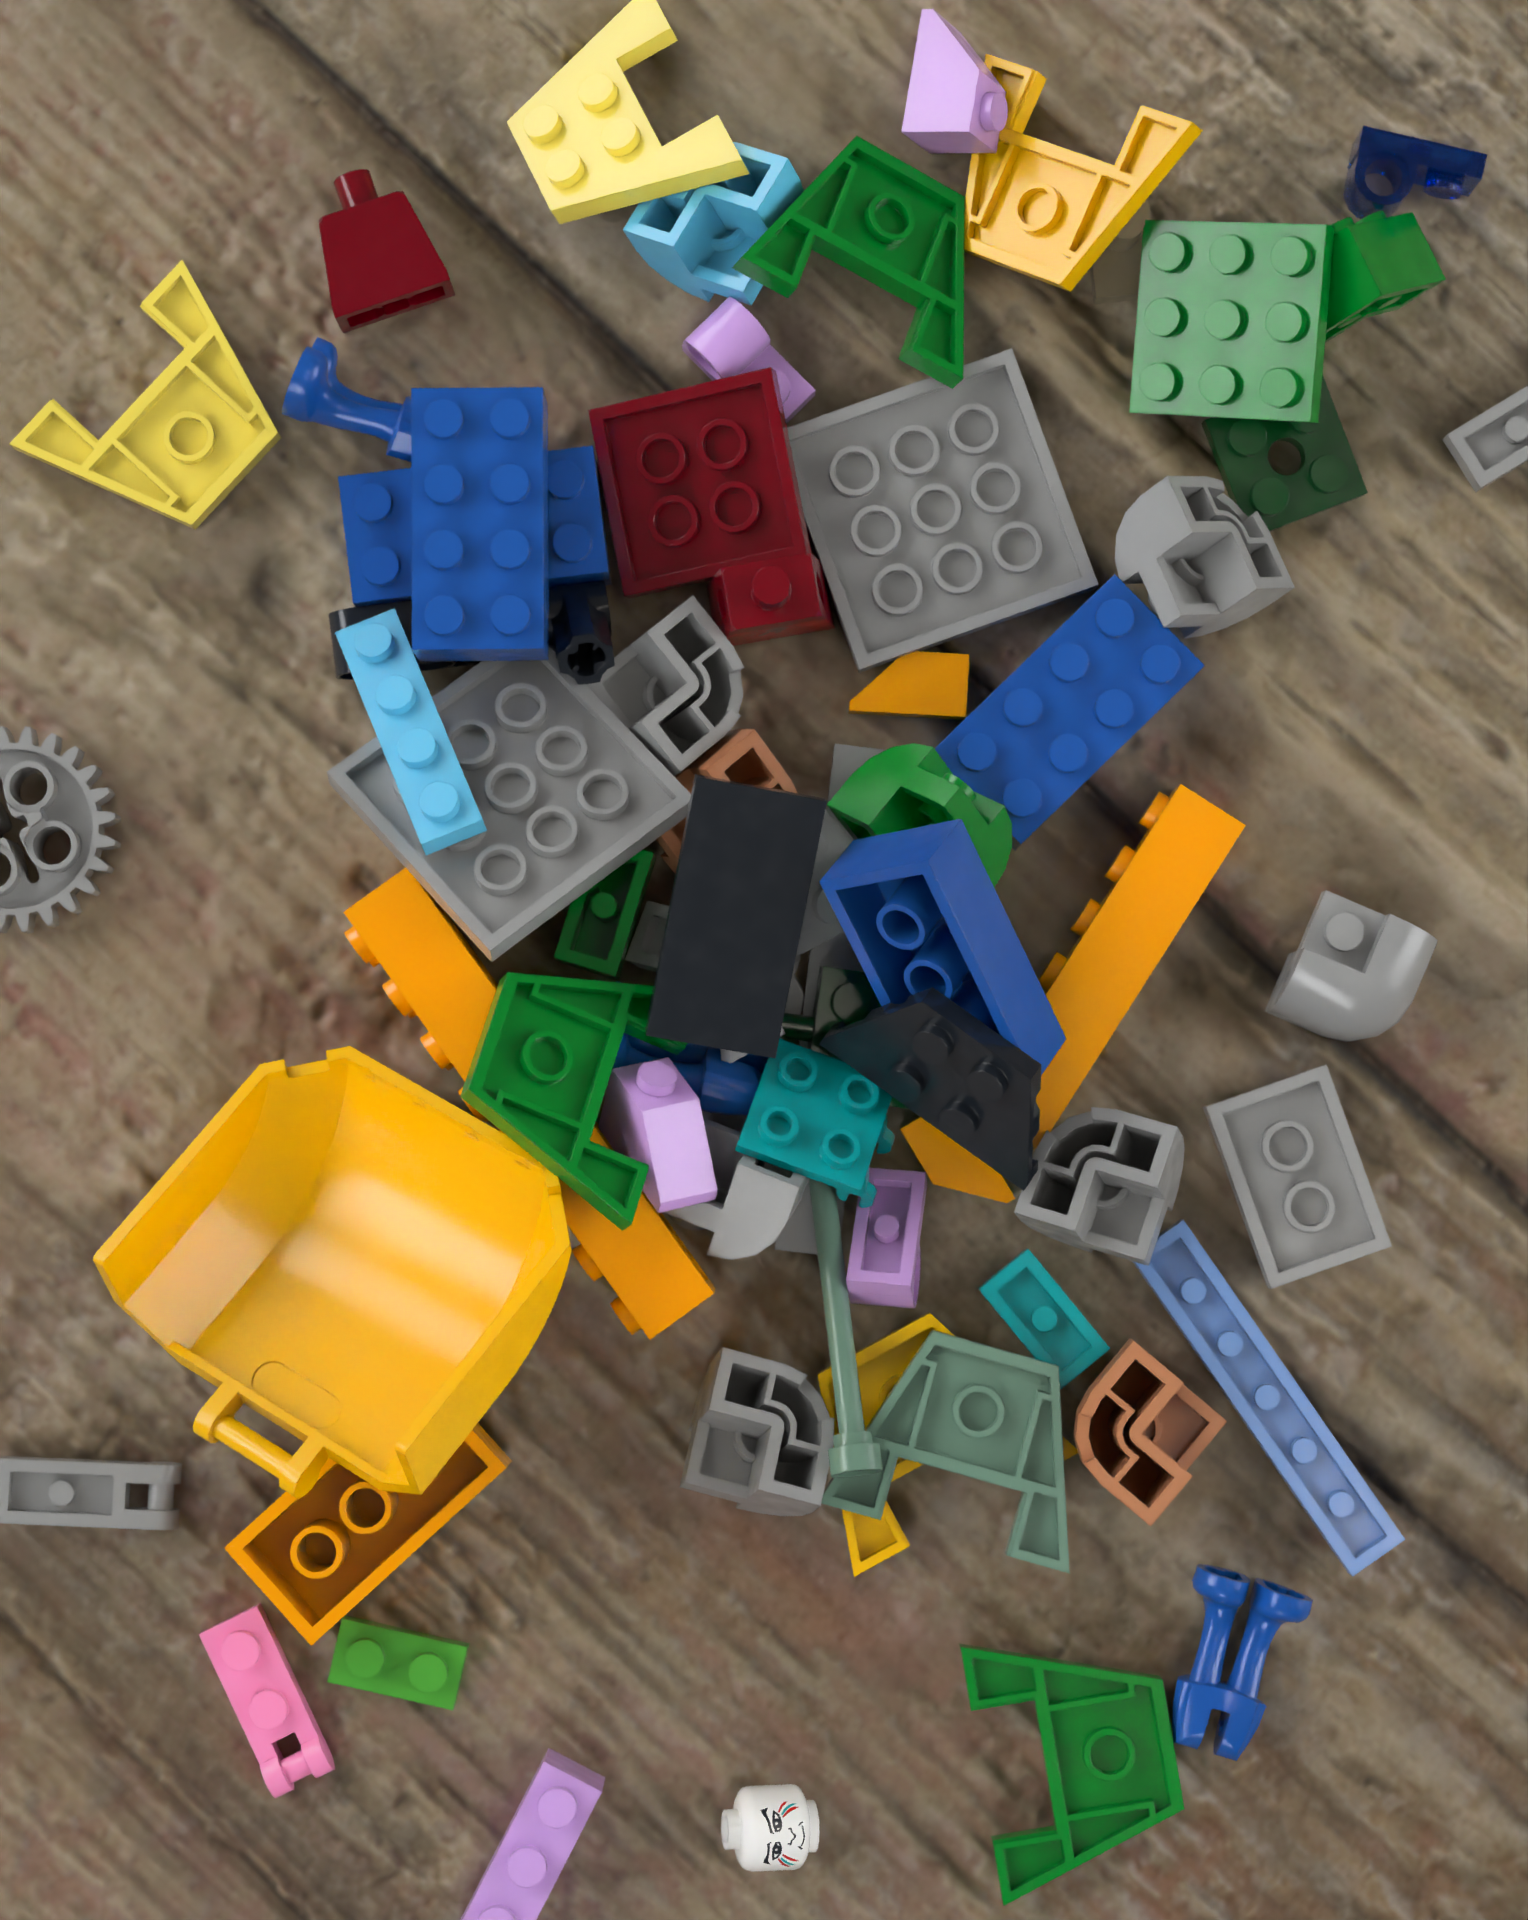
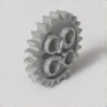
M0 726V778L3 782L4 796L10 813L13 817L28 823V827L23 828L19 832L20 839L28 856L36 865L40 877L36 883H31L22 848L18 843L4 838V834L12 829V823L0 801V855H5L11 865L9 879L4 885L0 886V933H7L13 917H16L21 932L27 934L34 932L36 915H40L48 926L57 927L59 926L57 907L61 905L70 912L79 915L82 909L76 894L80 890L95 896H99L101 893L97 885L91 880L94 871L112 874L114 868L109 863L100 858L102 850H114L121 847L120 842L105 835V828L121 822V816L116 813L102 811L101 808L102 805L109 802L115 796V793L108 787L95 789L92 787L103 773L101 768L96 765H90L78 770L85 754L84 751L74 746L60 756L62 738L53 733L39 747L37 731L27 726L24 727L18 743H15L9 729ZM43 773L48 786L45 796L36 804L25 805L20 795L21 784L31 774ZM65 831L71 842L70 853L62 862L51 865L44 857V843L53 833Z

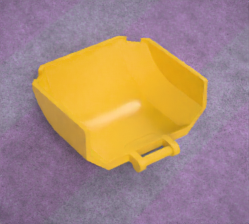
M351 1046L327 1050V1059L291 1067H287L284 1059L260 1064L95 1253L93 1261L115 1303L176 1361L218 1387L198 1412L193 1424L194 1433L212 1444L221 1441L279 1479V1487L298 1499L304 1497L313 1488L319 1477L320 1469L329 1458L381 1491L421 1495L514 1377L538 1339L556 1302L572 1252L560 1179L506 1134ZM245 1404L304 1443L294 1455H291L236 1420L234 1415Z

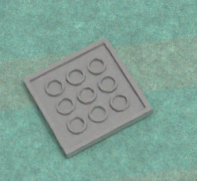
M1012 348L963 365V380L953 389L929 377L787 427L807 532L816 557L821 563L829 593L858 673L895 661L897 658L912 652L926 650L1092 591L1098 587L1099 584Z
M550 647L549 660L481 661L432 696L487 831L426 856L377 736L327 771L329 784L491 962L687 817L691 793L586 684L578 685L574 678L568 674L560 673L556 654Z

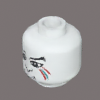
M783 1784L742 1787L734 1800L733 1809H724L722 1812L721 1836L724 1849H734L739 1864L745 1870L753 1872L796 1870L804 1864L809 1852H816L818 1849L820 1831L817 1806L814 1800H806L802 1790L797 1785Z

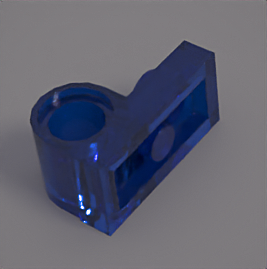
M1363 126L1352 144L1344 186V199L1348 209L1357 218L1363 219L1381 210H1384L1387 217H1391L1402 205L1410 193L1413 184L1424 186L1423 191L1436 198L1458 199L1461 195L1469 197L1482 179L1487 154ZM1375 173L1385 176L1392 185L1393 194L1379 196L1373 193L1367 187L1365 175Z

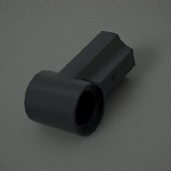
M605 581L549 587V645H554L560 673L568 674L575 679L578 685L600 682L606 670L615 666L611 641L610 610Z

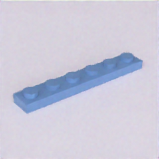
M1180 1219L1161 1232L1149 1266L1133 1262L1348 1574L1351 1576L1356 1575L1403 1542L1405 1538L1186 1222Z

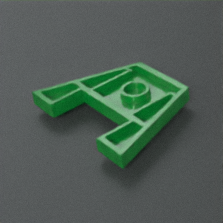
M856 136L732 268L778 294L789 298L797 289L811 250L916 307L914 317L898 357L899 360L952 389L963 380L965 197Z
M507 972L499 980L460 1097L623 1231L633 1222L649 1165L590 1141L623 1034L633 1036L675 1055L682 1052L687 1043L646 1036L645 1028L654 986Z
M959 1643L971 1711L1034 1701L1054 1825L991 1836L1003 1906L1185 1809L1164 1684L1160 1676Z

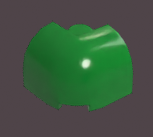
M911 743L891 747L869 758L847 779L827 804L854 840L962 819L994 888L1006 869L1012 848V823L1005 806L974 792L964 781L953 775L934 747Z

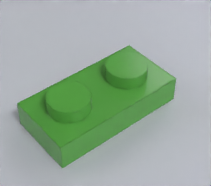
M345 1615L341 1620L327 1682L454 1710L470 1643Z

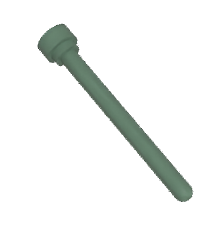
M809 1178L839 1434L833 1436L834 1447L828 1449L830 1474L832 1478H852L877 1474L883 1471L879 1443H873L872 1432L865 1431L836 1189Z

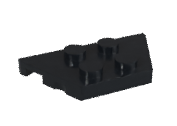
M934 987L910 995L904 1003H889L872 1009L867 1017L861 1021L847 1026L844 1021L835 1023L820 1042V1045L1023 1191L1038 1171V1160L1032 1159L1033 1139L1038 1133L1040 1126V1109L1036 1103V1096L1041 1090V1064Z

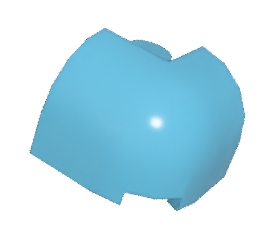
M733 142L750 174L638 203L623 231L636 251L651 268L685 292L707 302H710L715 293L727 298L730 296L739 302L752 306L763 285L732 267L803 193L804 189L799 176L788 158Z

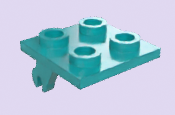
M779 1038L776 1058L768 1057L735 1151L835 1187L836 1194L842 1201H846L849 1194L857 1195L860 1197L859 1207H870L873 1205L877 1193L876 1187L869 1182V1165L877 1142L879 1143L876 1152L878 1154H886L891 1151L895 1140L894 1133L887 1128V1112L892 1096L845 1062Z

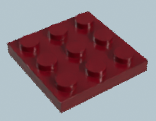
M773 368L760 369L588 410L624 597L635 598L707 582L714 577L720 568L801 553H811L777 374Z

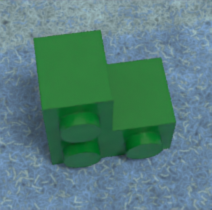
M1384 210L1364 217L1354 223L1352 217H1347L1331 225L1335 226L1325 343L1367 317L1398 310L1446 280L1413 212L1387 217Z
M641 850L570 903L554 955V959L557 962L619 981L656 862L653 852Z

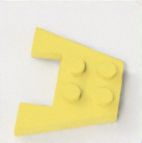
M632 0L507 121L552 214L559 224L750 174L718 115L666 145H661L624 74V71L678 41L656 0Z
M181 260L142 301L140 308L184 348L182 352L99 440L59 403L52 399L20 431L9 445L17 451L196 530L281 439V436L184 261Z

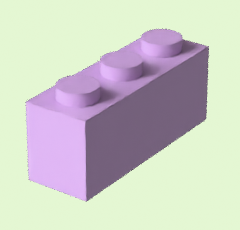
M548 1748L460 1920H537L602 1793L605 1777Z

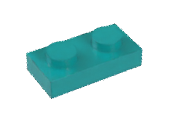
M1028 1248L1023 1250L977 1288L1035 1359L1059 1366L1060 1389L1065 1387L1110 1349Z

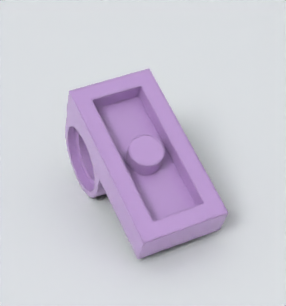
M730 296L683 341V352L712 381L769 367L773 368L777 374L786 424L815 396L816 390L770 345L769 335L758 320L741 303Z
M869 1168V1182L876 1187L877 1193L873 1205L867 1208L858 1206L860 1201L858 1196L846 1277L850 1303L914 1309L917 1304L920 1284V1235L927 1191L926 1172Z

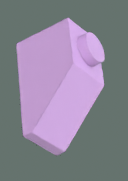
M922 9L902 133L928 153H996L999 133L1005 127L1008 117V105L1005 98L1006 91L961 32L934 9Z
M667 1057L612 1069L598 1128L614 1151L649 1165L642 1191L656 1211L661 1213L715 1200L718 1189L700 1100L670 1058Z

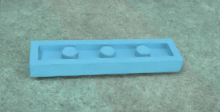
M395 608L336 631V637L425 855L427 856L487 831Z

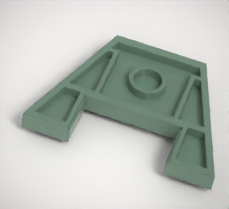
M931 1330L865 1428V1431L872 1432L873 1443L880 1444L883 1471L861 1477L832 1478L824 1489L822 1504L881 1520L898 1457L1021 1491L1005 1554L1016 1559L1070 1574L1059 1366Z

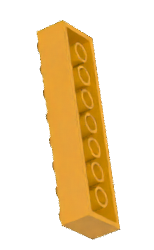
M405 867L343 912L353 925L344 934L366 964L370 962L373 967L381 964L391 978L382 984V987L404 1017L408 1015L410 1019L418 1016L428 1032L421 1036L420 1040L442 1070L446 1068L448 1071L454 1067L465 1082L498 984L448 914ZM463 1087L457 1091L460 1096H461ZM463 1100L466 1106L477 1119L484 1121L485 1123L489 1121L476 1109H474L470 1104ZM595 1122L590 1141L614 1151L599 1130V1124ZM560 1180L566 1222L581 1243L572 1249V1253L594 1282L602 1276L606 1278L618 1295L610 1305L631 1335L642 1329L649 1340H651L714 1294L716 1290L714 1284L663 1213H658L654 1209V1206L643 1191L641 1192L632 1224L622 1231Z

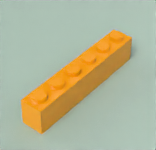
M1182 784L1176 787L1169 797L1160 791L1156 794L1139 821V824L1148 829L1135 850L1125 844L1105 874V877L1114 883L1100 904L1090 898L1070 930L1080 937L1067 957L1056 951L1038 978L1042 988L1046 989L1044 993L1064 1032L1066 1040L1041 1075V1090L1036 1096V1103L1040 1109V1126L1038 1133L1033 1139V1150H1036L1047 1130L1051 1132L1246 826Z

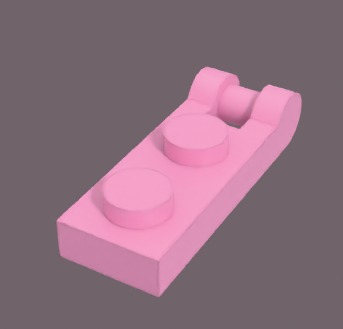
M262 1604L253 1606L202 1631L199 1634L201 1641L260 1764L263 1779L272 1796L278 1798L294 1790V1782L310 1774H313L315 1778H319L335 1770V1763L330 1749ZM295 1732L301 1745V1750L283 1758L276 1741Z

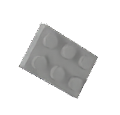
M1327 1064L1203 1107L1267 1288L1273 1289L1392 1247Z

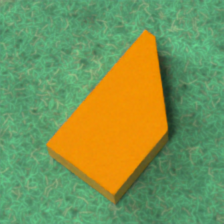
M915 651L901 656L849 701L848 714L964 720L967 713L969 654Z
M922 1117L899 1129L922 1169L926 1172L931 1184L1003 1203H1009L1015 1199L1000 1173Z

